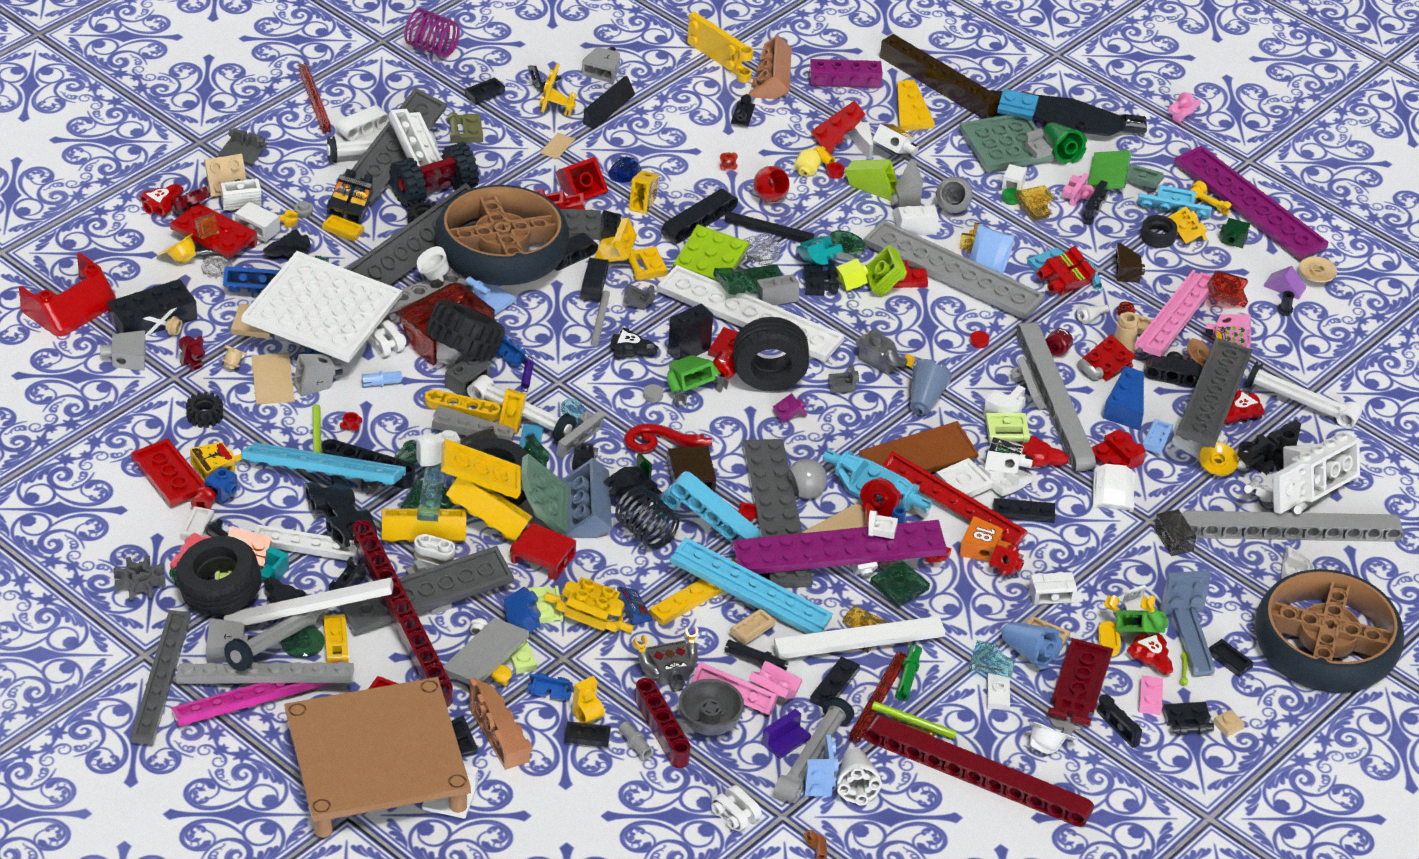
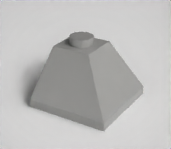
M910 159L895 186V193L892 194V204L896 208L920 206L923 180L915 159Z

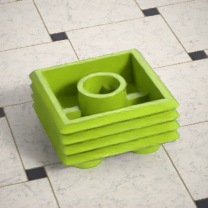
M890 245L866 265L868 270L866 277L871 290L880 295V297L885 293H889L898 281L903 280L907 274L898 250Z

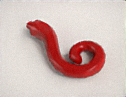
M659 424L636 425L630 428L624 436L626 447L637 453L653 451L658 444V439L655 435L662 436L680 447L712 446V438H704V434H683ZM642 435V440L648 443L639 444L635 441V438Z

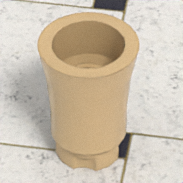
M1133 312L1121 313L1114 337L1134 354L1137 351L1134 348L1139 326L1138 317Z

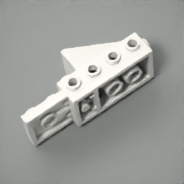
M1340 432L1320 444L1283 447L1284 469L1273 474L1272 480L1274 512L1282 514L1303 501L1313 502L1360 476L1359 438Z

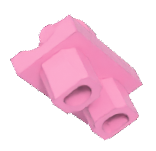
M1181 93L1178 100L1168 108V112L1172 113V120L1181 124L1186 116H1191L1194 110L1201 105V100L1193 99L1191 93Z
M1084 173L1082 177L1072 175L1069 185L1064 186L1062 197L1070 199L1071 206L1075 207L1080 198L1089 200L1093 194V186L1086 184L1089 174Z

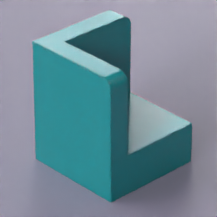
M269 547L266 551V564L260 570L263 580L269 577L280 580L289 569L288 553Z

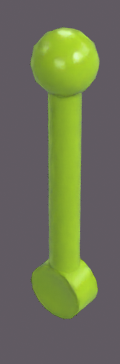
M1182 652L1183 668L1180 684L1185 686L1188 684V679L1186 678L1188 658L1186 652Z

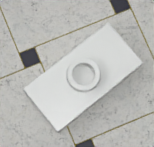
M988 672L987 709H1010V674Z

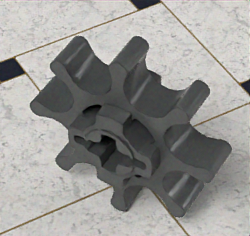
M146 555L144 561H139V563L133 562L131 557H126L127 568L120 569L114 567L113 569L114 578L120 579L115 580V591L119 592L122 589H129L130 600H133L135 594L145 592L149 598H153V586L166 587L165 576H158L165 573L164 564L160 563L157 566H150L149 555Z

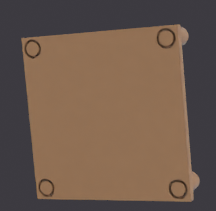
M438 677L284 704L290 736L293 741L314 824V833L318 837L324 838L332 834L333 818L448 797L451 811L460 813L467 809V794L471 793V786Z

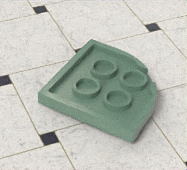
M528 453L522 457L521 488L525 492L535 517L541 519L551 530L563 535L567 533L570 486Z

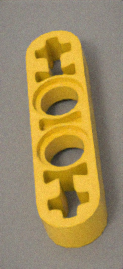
M429 390L425 393V405L430 409L437 410L439 405L491 422L497 421L500 418L501 407L495 402L439 390ZM450 402H456V403H458V404H457V405H450V404H448V403H450ZM469 406H475V407H477V408H476V409H468L467 407H469Z

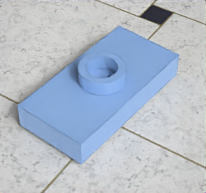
M1154 419L1142 444L1145 450L1161 454L1174 425Z

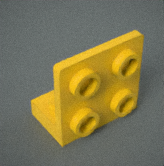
M629 217L621 219L615 237L601 240L595 258L606 259L609 262L623 261L629 258L637 237Z

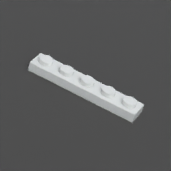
M258 524L254 532L271 537L269 547L346 561L352 556L353 562H355L358 554L353 540H350V547L342 548L330 536Z

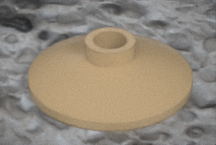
M1322 257L1305 258L1299 265L1300 273L1305 278L1314 282H1328L1337 275L1336 266L1330 260Z

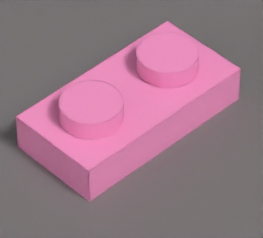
M1141 676L1139 712L1161 715L1163 678Z

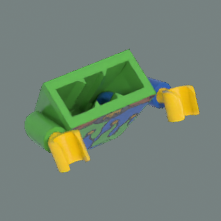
M1108 595L1104 606L1109 610H1113V614L1116 617V632L1164 633L1165 628L1169 625L1166 613L1158 611L1156 607H1153L1156 598L1152 595L1149 596V599L1145 595L1143 596L1140 607L1144 610H1123L1122 607H1117L1120 601L1118 597Z

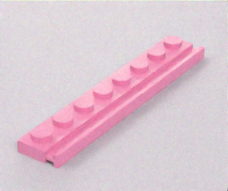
M1192 270L1135 342L1134 349L1141 348L1143 352L1161 357L1216 287L1219 277L1203 272L1198 274L1195 273L1196 270Z

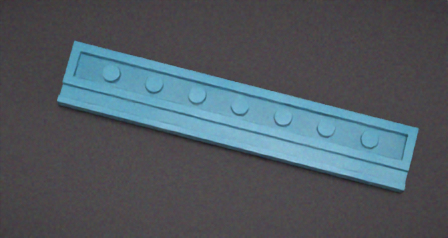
M256 442L241 451V459L249 460L250 463L264 462L268 463L269 466L282 465L287 466L288 469H306V472L310 473L324 472L328 476L342 475L347 479L361 478L365 482L379 481L384 485H393L402 478V475H406V467Z
M687 537L683 539L675 553L670 557V563L758 609L761 608L766 613L806 634L823 632L832 619L833 613Z

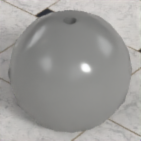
M949 177L938 185L936 201L944 211L959 213L970 205L972 189L964 179Z
M798 460L793 463L788 471L789 480H792L794 494L797 497L803 499L815 498L826 487V471L815 460Z

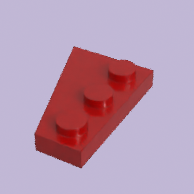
M854 100L810 132L820 146L825 147L826 151L831 155L833 148L843 142L845 134L855 128L865 116V113Z

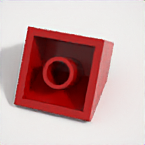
M596 156L555 172L561 189L568 196L584 192L587 200L608 192Z

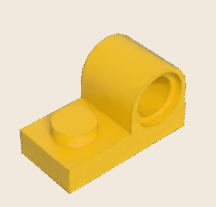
M594 676L578 682L574 686L572 714L580 723L589 724L605 716L604 707L596 696L598 681Z

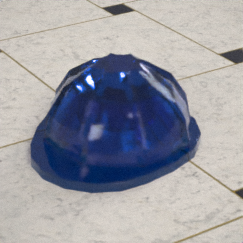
M619 157L610 168L608 176L612 181L626 183L632 181V178L642 169L635 158Z

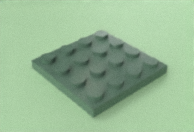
M1004 115L959 124V130L986 172L1006 169L1009 164L1023 166L1054 160L1053 152L1052 155L1036 159L1025 148L1026 134L1037 130L1032 120Z

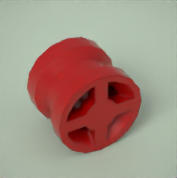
M200 487L197 489L191 505L192 507L211 509L212 504L216 500V494L208 487Z

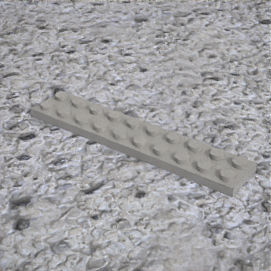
M885 220L879 223L863 239V245L878 252H881L890 245L898 250L902 261L905 260L906 263L907 260L909 262V266L915 269H926L928 275L1024 320L1045 299V294Z

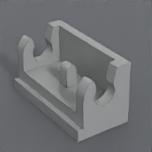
M793 274L757 280V297L771 305L798 302L799 282Z

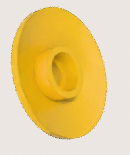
M1217 442L1215 448L1203 446L1199 452L1201 466L1211 474L1218 476L1229 475L1238 467L1239 458L1233 448L1224 443Z

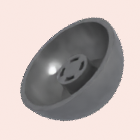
M702 679L692 682L682 690L679 696V711L684 722L692 730L703 735L715 736L731 730L740 720L744 709V699L739 690L733 685L718 679Z

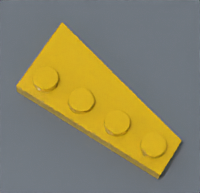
M915 80L897 81L899 128L904 131L934 128L935 122Z

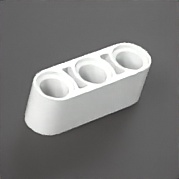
M374 105L341 119L337 123L336 129L348 141H354L383 129L389 122L388 114L379 106Z

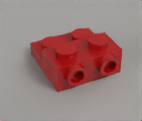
M1121 429L1105 435L1102 443L1091 447L1096 463L1099 466L1113 464L1133 469L1144 463L1146 453L1144 446L1136 444L1132 440L1131 434L1129 432L1124 433Z

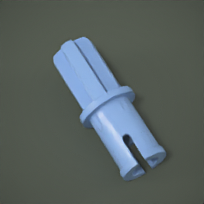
M379 371V373L362 374L363 387L381 385L383 387L384 384L402 382L401 371L384 373Z

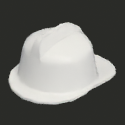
M436 246L427 249L418 257L417 267L419 272L424 274L430 281L439 279L443 282V276L449 271L447 256L442 247Z
M1029 722V725L1033 727L1030 745L1042 753L1050 754L1058 751L1065 739L1078 740L1074 736L1057 732L1043 724Z

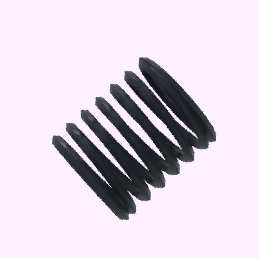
M645 485L635 486L628 490L618 501L615 509L617 521L623 524L630 533H633L649 549H657L666 545L679 528L680 518L678 514ZM637 489H644V490H641V491H639V492H637V493H634L632 496H630V497L623 503V505H622V507H621V509H620V511H619V514H618V510H619V507H620L621 503L623 502V500H624L631 492H633V491H635V490H637ZM647 493L648 495L638 498L629 506L624 519H622V512L626 505L636 496ZM647 498L646 502L638 506L631 517L627 519L631 509L641 500ZM649 510H651V511L649 512V514L647 515V517H646L642 522H640V523L638 524L639 520H640ZM668 515L663 528L655 536L647 539L649 535L653 534L660 527L665 516ZM672 515L673 522L666 535L656 543L649 544L648 542L657 539L665 531ZM652 516H654V518L652 519V521H651L646 527L643 528V526L645 525V523H646ZM657 521H659L658 524L651 530V528L653 527V525H654Z

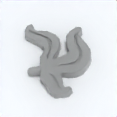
M1050 716L1052 727L1063 730L1062 733L1071 735L1074 730L1081 729L1080 726L1071 722L1072 717L1067 716L1065 721Z

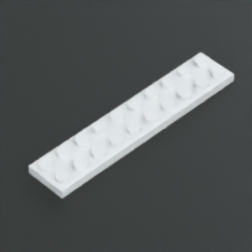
M678 265L657 285V292L693 307L702 303L714 316L740 327H744L753 320L762 317L787 319L798 325L807 336L809 356L826 362L844 341V335Z

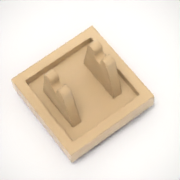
M242 154L204 160L210 197L221 195L222 182L247 180Z

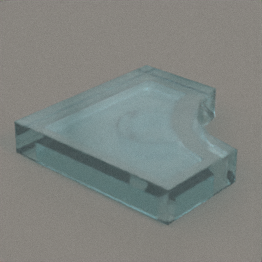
M977 640L969 669L1011 678L1016 660L1002 654L998 649V644Z

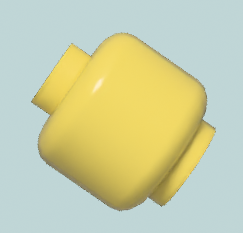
M813 149L802 150L795 161V169L801 176H813L820 166L821 158L818 152Z

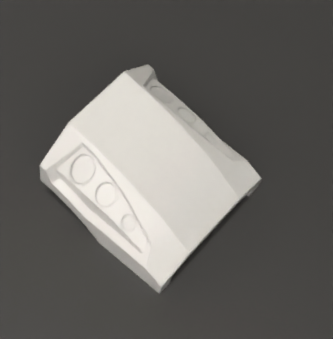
M1104 464L1095 468L1092 508L1097 509V507L1133 512L1135 472L1123 465Z

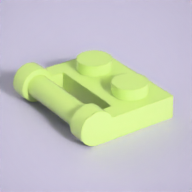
M986 413L985 421L989 444H991L993 437L1009 442H1029L1030 434L1026 413ZM998 432H1015V433L1021 432V434H996V433H998Z

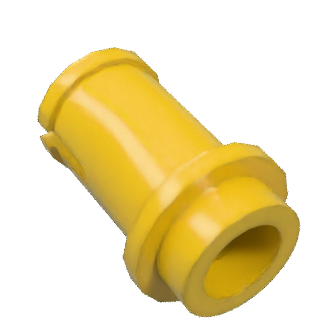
M817 146L814 148L826 166L836 161V158L830 155L825 147Z

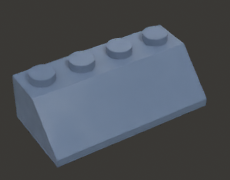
M593 458L562 479L563 482L570 486L567 533L564 534V536L569 538H598L612 528L610 492H608L610 486L604 483L609 477V470Z

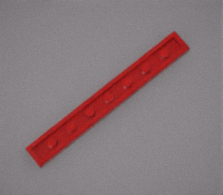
M894 451L890 453L882 464L883 467L906 478L912 484L919 485V492L969 522L975 516L1002 528V541L1012 543V546L1016 548L1028 533L1026 529Z

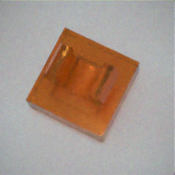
M211 213L194 219L199 238L203 239L219 233L214 214Z

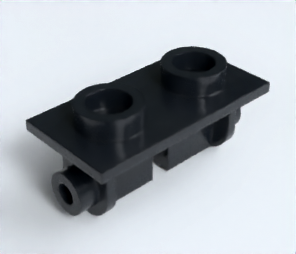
M749 94L743 95L741 102H737L731 124L749 126L756 105L752 104V98Z

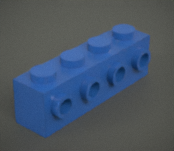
M224 266L223 286L232 292L248 289V293H259L260 290L266 288L280 270Z

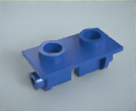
M504 335L496 354L502 357L507 352L503 357L504 360L514 367H519L522 364V360L525 362L527 360L526 351L520 345L515 346L512 340Z
M544 673L529 674L531 683H528L527 692H531V695L546 697L547 691L551 690V699L570 700L574 688L573 683L569 679L564 677L550 678Z

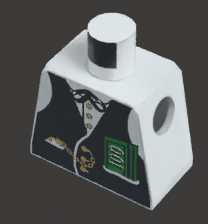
M993 437L988 450L985 469L1017 474L1019 466L1032 467L1033 456L1022 454L1024 446Z

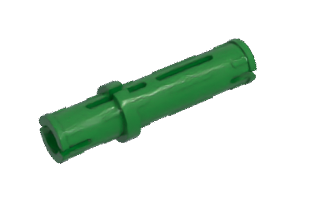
M914 645L909 646L907 657L902 663L903 671L895 694L896 698L902 701L903 694H905L904 701L909 699L915 673L920 667L919 659L922 648L918 645L915 646L914 652Z

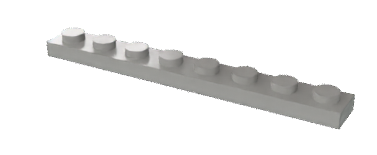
M253 662L252 666L245 671H237L229 663L179 664L175 677L176 684L352 683L354 663Z

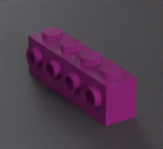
M810 59V86L881 88L883 76L881 61Z

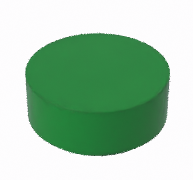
M1007 188L1002 192V201L1009 205H1015L1019 203L1021 194L1014 188Z

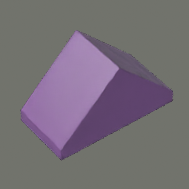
M1293 266L1271 273L1264 283V287L1282 294L1284 291H1291L1295 294L1294 298L1298 300L1306 290V285Z

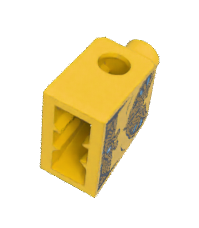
M640 171L632 178L629 210L642 214L648 213L657 197L658 174Z

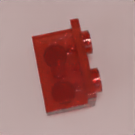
M1218 270L1214 272L1207 283L1212 299L1245 307L1248 303L1244 293V288L1248 284L1246 278Z

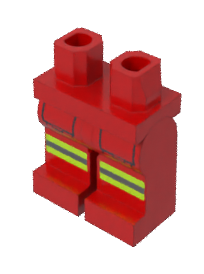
M1073 246L1064 254L1046 259L1036 275L1040 280L1048 279L1047 288L1051 294L1058 292L1062 296L1066 292L1091 284L1096 271L1087 260L1084 261L1085 257L1076 246Z

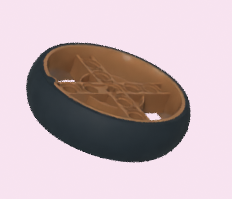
M487 185L464 191L445 205L436 222L435 240L436 245L444 249L449 267L466 278L472 277L474 280H479L485 284L519 285L540 279L559 265L568 248L569 229L562 211L546 196L518 186ZM481 217L474 226L457 228L469 220ZM549 241L535 250L523 252L531 243Z
M1312 569L1293 573L1275 583L1267 591L1256 611L1255 632L1264 656L1282 675L1314 690L1344 693L1370 687L1381 681L1392 671L1403 651V624L1399 612L1392 601L1370 582L1349 573L1328 569ZM1304 600L1327 601L1326 603L1312 605L1307 609L1289 605ZM1345 606L1359 611L1377 627L1361 624L1358 618ZM1281 633L1299 637L1301 643L1314 653L1313 656L1293 646ZM1353 651L1372 656L1351 662L1332 661L1333 658L1346 656Z

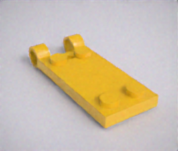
M696 12L690 13L687 43L737 75L739 82H750L752 71L742 66V61L753 59V48L745 45Z

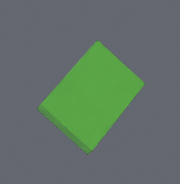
M1131 151L1094 152L1088 185H1092L1095 190L1099 182L1103 180L1108 182L1107 189L1125 188Z

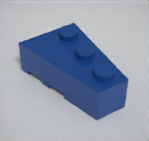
M1125 366L1106 400L1103 419L1140 431L1144 414V372Z

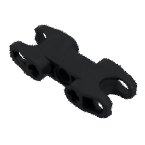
M339 476L331 477V486L326 488L318 487L313 482L305 483V496L309 508L314 514L325 513L328 517L325 522L327 532L332 540L342 548L350 547L353 525L358 520L369 521L377 534L373 516L367 509L360 511L355 509L353 506L355 504L354 492L350 485Z

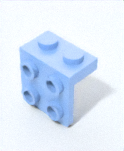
M826 734L823 759H807L804 784L805 797L831 796L832 787H836V773L834 772H838V758H834V755H836V743L832 742L831 734Z

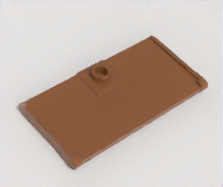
M958 421L859 450L861 458L873 461L881 466L890 453L894 451L929 473L954 465L967 458L973 459L978 457L976 448Z

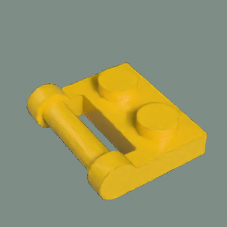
M656 246L638 250L632 249L629 258L626 259L629 261L634 271V277L638 281L668 275V269ZM636 259H640L645 270L639 266Z

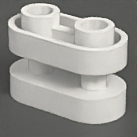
M389 320L382 321L379 324V329L376 328L367 339L369 344L382 358L391 354V348L394 352L404 350L406 345L405 336L400 334L395 324Z
M422 534L415 538L414 561L421 559L428 568L455 560V544L452 541L428 534Z
M737 785L731 786L725 791V795L719 794L711 801L713 813L716 816H720L729 828L738 832L746 828L748 822L753 823L762 816L759 805Z

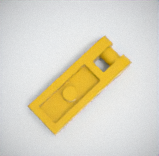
M345 614L324 615L327 663L337 661L349 663Z

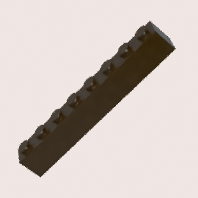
M895 34L882 40L881 59L982 119L998 115L997 108L1001 97Z

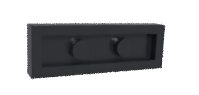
M994 498L993 510L1007 519L1055 522V503Z
M841 656L811 694L810 702L822 707L827 698L840 697L860 671V664Z

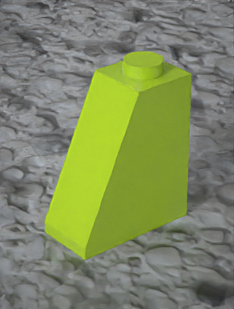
M891 159L853 160L845 169V175L850 186L892 201V194L895 193V186L898 180Z

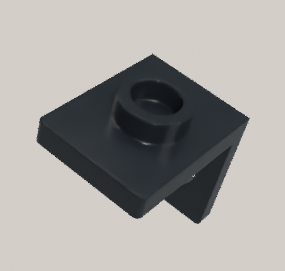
M529 65L528 69L533 85L536 87L543 86L544 88L548 77L541 80L537 66ZM557 75L555 81L562 79L561 75Z

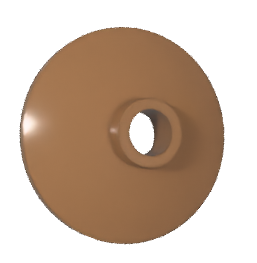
M1192 338L1187 342L1191 361L1199 363L1203 368L1210 349L1202 341Z

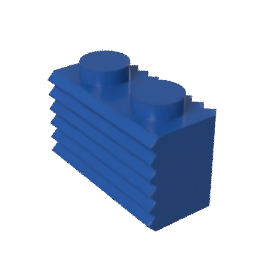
M524 586L503 599L508 623L528 630L529 634L533 630L540 628L539 618L541 613L537 608L536 602H538V597L534 591H530Z

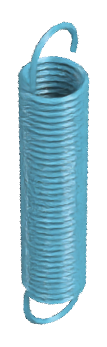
M1089 261V264H1090V265L1093 267V269L1096 271V268H1095L1093 262ZM1097 271L1092 280L1096 290L1103 288Z

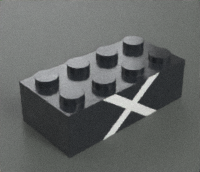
M180 279L107 302L108 320L117 333L145 331V336L165 330L168 319H171L173 316L182 320V324L197 319L196 300Z

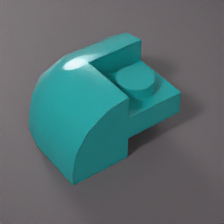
M820 236L796 246L803 260L819 265L829 264V260L836 258V253L843 251L841 244H832L830 236Z

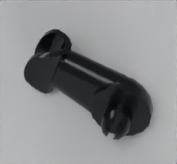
M217 519L215 522L209 521L206 524V531L212 537L228 536L229 534L221 528L223 521Z

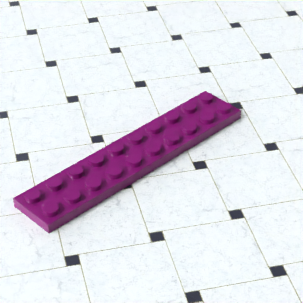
M1203 146L1175 157L1174 164L1196 181L1204 182L1209 191L1222 201L1230 202L1232 204L1231 207L1299 260H1303L1328 247L1329 242Z
M939 520L899 523L894 539L868 536V527L733 540L736 563L756 574L943 556L947 554Z

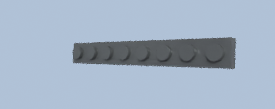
M169 610L131 734V743L154 745L190 623V612Z

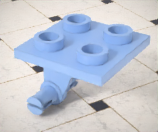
M468 277L465 282L473 288V291L461 298L462 302L490 318L516 301L514 296L498 286L485 284L479 280L476 281L472 277Z

